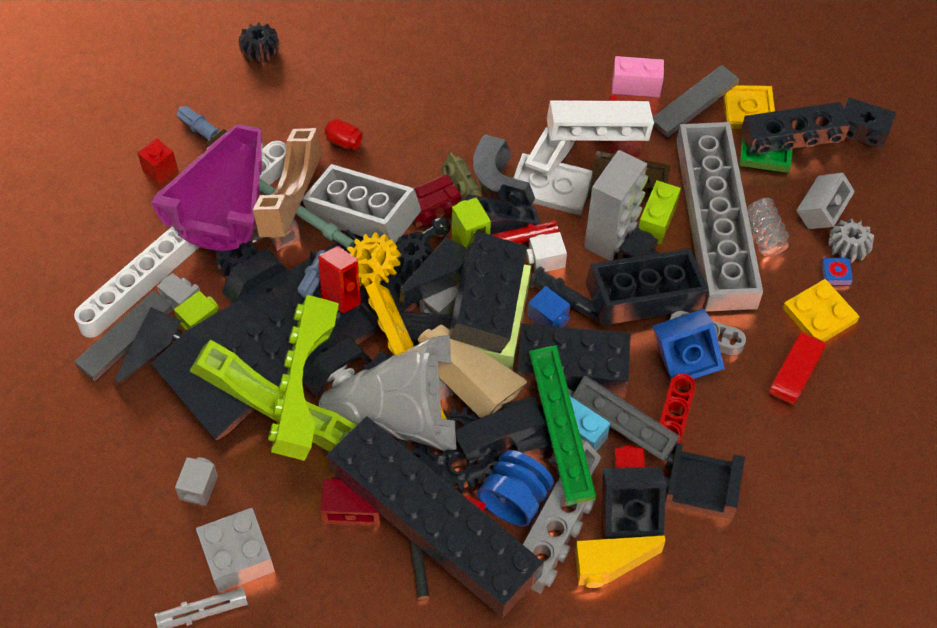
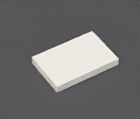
M522 153L514 178L530 183L535 196L533 203L581 216L590 190L592 171L560 163L550 174H546L526 167L525 162L530 155Z

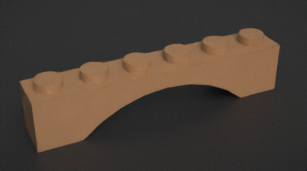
M317 128L292 129L286 142L285 161L279 184L271 195H260L253 208L259 237L279 238L286 236L322 156Z

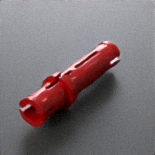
M553 220L537 225L530 223L527 224V227L491 235L523 244L529 242L530 238L537 235L558 233L559 231L558 226H555L557 225L556 221Z

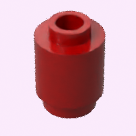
M338 118L329 121L324 130L327 141L346 150H356L363 137V132L359 131L358 127Z

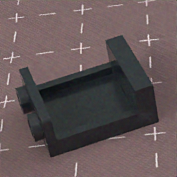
M677 443L675 452L670 453L666 463V468L671 469L670 477H664L666 481L665 505L733 520L738 506L745 457L734 454L731 462L684 452L682 451L683 444Z

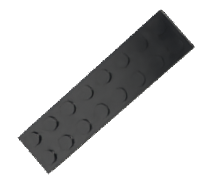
M368 416L326 455L329 471L502 618L542 576L544 561Z

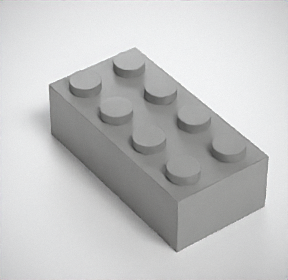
M617 151L592 187L584 248L612 261L616 253H619V248L636 227L638 228L639 222L637 219L642 211V207L639 205L645 195L642 189L648 179V176L645 175L647 163L623 151Z
M333 164L326 169L302 198L306 209L328 224L333 223L341 230H349L351 233L362 237L364 234H367L369 238H372L374 232H377L380 237L386 234L394 243L397 242L398 238L403 235L421 212L414 188Z

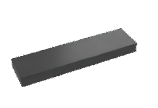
M721 65L653 116V126L668 138L679 129L680 124L688 123L739 84V78Z
M152 291L74 361L76 367L93 381H96L129 351L150 308H155L168 315L173 311L172 305Z
M588 376L582 378L572 395V398L610 422L612 428L663 461L667 460L681 437Z

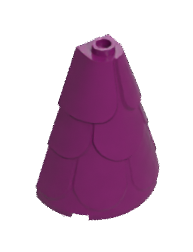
M236 124L206 148L204 154L183 169L180 175L160 190L155 198H153L151 203L160 220L167 227L171 224L177 229L179 237L202 248L228 251L237 249L242 243L246 244L256 226L253 208L259 198L260 175L262 173L261 129Z

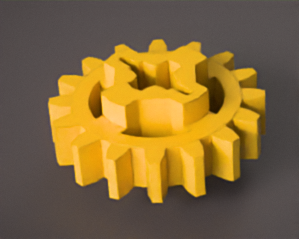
M374 232L372 238L364 234L363 241L361 242L355 239L356 246L354 248L348 247L347 250L351 253V256L358 258L360 287L362 285L367 287L372 282L380 284L382 280L388 283L389 279L387 276L389 274L395 275L396 271L393 267L400 265V261L397 258L401 254L394 241L389 239L386 234L380 237L377 232Z

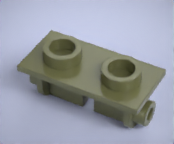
M450 152L441 171L443 175L448 174L453 185L459 190L461 201H464L468 194L482 196V189L474 178H470L472 174L465 160L460 157H454L453 153Z

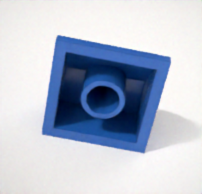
M704 309L652 326L657 347L670 381L675 375L680 373L688 374L693 379L725 369L714 323Z

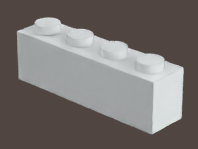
M550 101L546 118L550 140L649 141L654 124L649 101Z

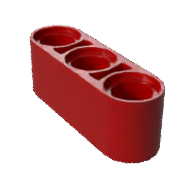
M801 331L777 374L769 394L795 405L827 343Z
M683 373L677 374L672 378L660 419L662 425L681 436L677 441L679 444L685 429L696 384L690 375ZM676 389H683L686 393H681ZM670 412H676L680 416H673Z

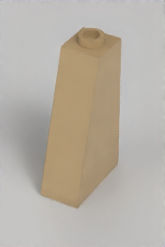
M443 325L436 327L432 331L427 329L419 336L418 341L422 343L432 337L449 335V329ZM450 339L451 364H438L439 378L480 418L501 410L503 404L513 401L527 383L524 378L477 347Z

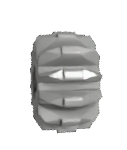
M852 218L847 223L840 220L837 226L831 229L829 234L828 246L832 248V255L839 254L840 258H849L850 263L855 261V259L862 261L873 248L874 235L870 233V227L862 226V220L858 223H854Z

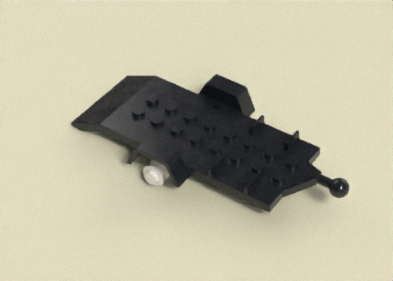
M436 217L432 220L428 229L423 232L410 233L412 238H417L420 235L422 241L430 240L435 236L444 237L450 232L451 225L445 217ZM346 230V236L353 240L363 241L362 236ZM409 234L402 235L401 238L407 239ZM338 242L324 250L327 252L336 246H340V249L350 253L346 247ZM264 249L233 267L222 290V293L232 304L188 329L151 363L215 440H219L232 431L254 408L190 372V369L202 348L212 340L235 353L255 372L279 387L282 375H287L288 367L284 366L287 351H292L293 344L289 343L293 326L297 327L298 321L294 320L297 304H303L305 300L298 293L297 289L305 277L306 268L311 266L317 254L313 250L310 251L309 259L289 271L269 249ZM401 272L395 275L389 274L387 276L389 279L388 283L384 280L380 281V285L389 289L398 311L410 312L420 306L419 301L406 307L399 305L400 288L408 281L411 275H407L403 279ZM319 283L312 296L322 297L321 283ZM363 285L360 287L361 304L345 313L337 310L335 326L329 339L318 346L305 361L302 382L316 397L321 394L327 381L334 380L332 383V387L352 377L355 374L354 369H346V367L354 359L361 356L366 362L372 361L358 344L382 329L378 324L379 317L376 311L369 304L368 298L370 297Z

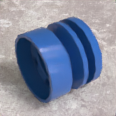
M506 450L499 457V461L493 466V474L488 475L480 486L477 496L481 502L486 503L487 510L498 518L515 526L525 527L531 523L539 509L538 503L544 501L547 493L552 489L554 479L549 471L535 459L515 450Z

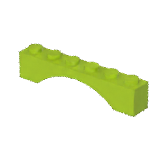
M306 295L303 304H297L294 320H297L298 324L297 327L293 326L289 338V343L293 344L292 351H287L284 366L288 367L287 375H282L279 385V391H283L282 399H277L274 409V415L278 416L277 424H272L268 440L273 441L272 453L305 461L311 449L316 422L308 409L302 385L303 367L308 356L329 339L335 326L339 303Z
M210 340L202 348L190 372L277 421L278 416L274 415V409L277 399H282L283 391H279L278 386L255 372L235 353ZM306 401L308 409L316 422L312 442L329 452L357 426L333 411Z

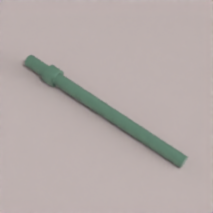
M260 179V191L265 195H271L275 188ZM299 205L296 215L323 232L324 237L330 241L335 240L346 248L354 247V240L340 232L341 229L333 223L328 224Z

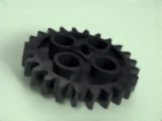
M452 407L451 414H447L442 409L447 420L455 421V430L478 420V415L475 412L467 415L466 407L463 408L461 414L457 413L455 407ZM457 439L456 450H442L444 453L440 455L431 453L437 448L412 441V447L415 448L412 450V454L451 486L458 488L461 494L464 493V488L466 487L474 493L475 484L481 486L485 480L484 478L493 474V466L499 461V457L502 454L493 450L470 463L465 453L461 451L462 448ZM456 466H463L466 468L464 471L461 472L453 470V468Z

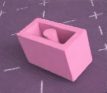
M615 56L612 94L660 97L664 77V60Z

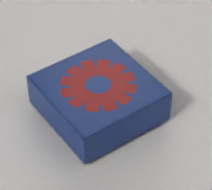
M823 258L822 270L824 279L831 285H851L853 278L849 258Z

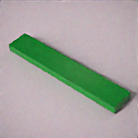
M557 345L529 351L567 506L596 500Z

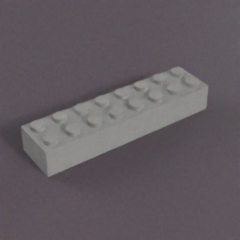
M730 122L680 124L676 145L696 262L709 290L704 301L705 311L758 309L763 288Z

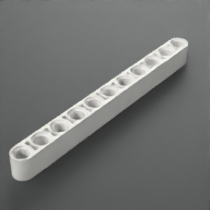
M272 141L262 149V173L260 179L269 185L282 175L286 154L285 143ZM173 226L75 310V320L82 335L92 338L101 334L200 246L179 237V231Z

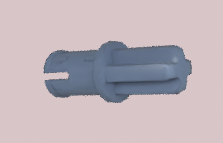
M187 106L179 107L176 114L177 117L189 125L194 133L198 132L209 140L220 132L218 128L206 121L204 115H198Z
M324 250L318 251L311 266H308L305 270V277L297 289L303 298L306 295L312 296L319 283H321L318 257L325 253Z

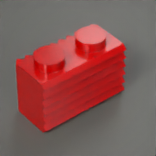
M336 246L319 255L318 268H320L319 273H321L319 276L321 277V298L339 303L338 310L342 313L360 305L358 258L351 256V253H347L344 249H340V246Z

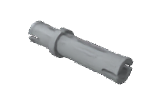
M240 587V589L214 595L189 604L187 601L182 602L179 607L155 613L158 628H172L182 624L189 626L193 625L192 621L220 614L244 605L247 606L248 603L244 588ZM230 600V602L204 609V607ZM199 609V611L187 614L178 618H173L174 616Z

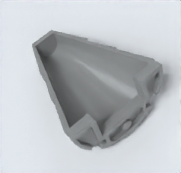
M450 335L432 337L400 355L390 357L370 370L364 369L325 391L319 400V407L333 411L356 425L368 416L389 435L401 440H410L445 451L448 449L456 450L455 421L441 419L438 364H451Z

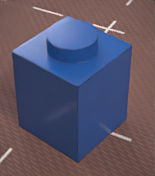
M545 286L528 302L527 317L537 325L565 327L570 319V304Z

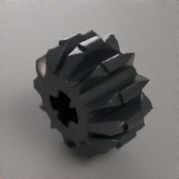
M259 22L257 26L249 24L248 29H242L238 39L243 56L247 57L249 61L256 59L258 63H260L261 59L269 61L270 56H276L280 46L276 30L271 28L269 24L262 26Z
M409 234L407 239L399 237L395 244L401 254L397 258L400 261V265L394 266L393 269L396 273L401 272L403 279L407 275L412 276L433 252L429 240L422 241L420 235L417 238H412Z
M252 240L246 244H240L234 250H216V267L221 271V275L227 278L233 267L259 253V250L255 248Z

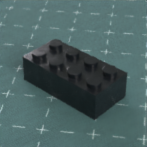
M475 231L466 248L449 330L450 339L501 354L511 339L527 246Z
M691 248L590 264L586 279V286L601 326L669 315L677 311L700 310L709 291Z
M522 324L517 374L527 381L523 388L538 389L529 351L557 345L568 389L575 391L582 378L588 376L617 396L625 397L629 382L631 333Z

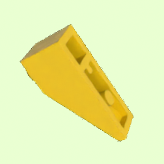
M665 536L577 541L575 560L578 585L598 588L610 583L660 554L665 544Z

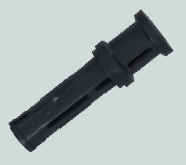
M538 267L530 279L529 287H536L542 290L546 286L568 302L570 307L594 320L596 323L600 322L591 300L567 287L562 278L559 277L557 279L546 273L545 268Z

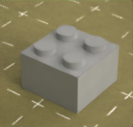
M253 508L196 528L218 593L275 572Z

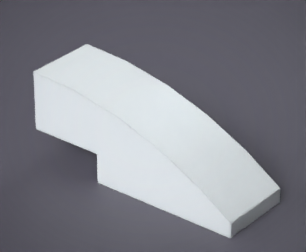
M546 127L525 162V166L550 174L566 157L576 140H550L549 130Z

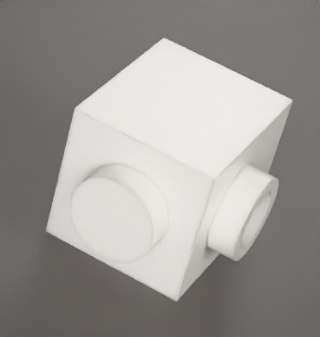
M560 232L548 235L540 234L529 239L526 260L528 265H533L534 272L540 266L545 268V272L565 268L567 252Z

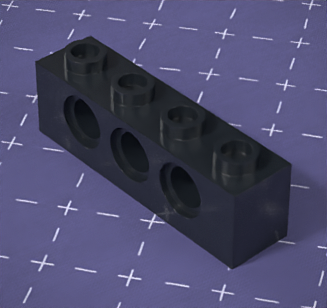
M841 102L747 115L744 117L740 132L749 155L766 154L771 151H787L798 147H813L818 144L844 141L850 124Z

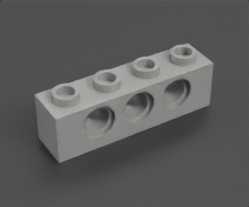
M560 478L523 543L535 555L545 554L549 558L544 561L542 576L530 588L540 594L545 585L548 587L552 585L558 572L554 568L558 561L564 562L570 550V546L567 545L570 538H577L583 526V522L580 521L583 514H589L596 501L592 500L569 505V507L574 509V512L571 513L562 511L561 508L567 506ZM558 530L562 535L553 537L548 534V531Z

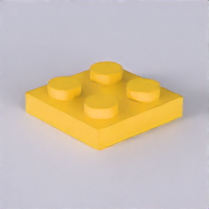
M826 279L786 301L783 305V310L802 331L824 342L857 323L860 317Z

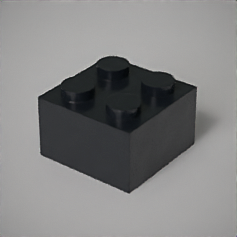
M661 467L603 469L602 524L605 537L664 536L666 481Z

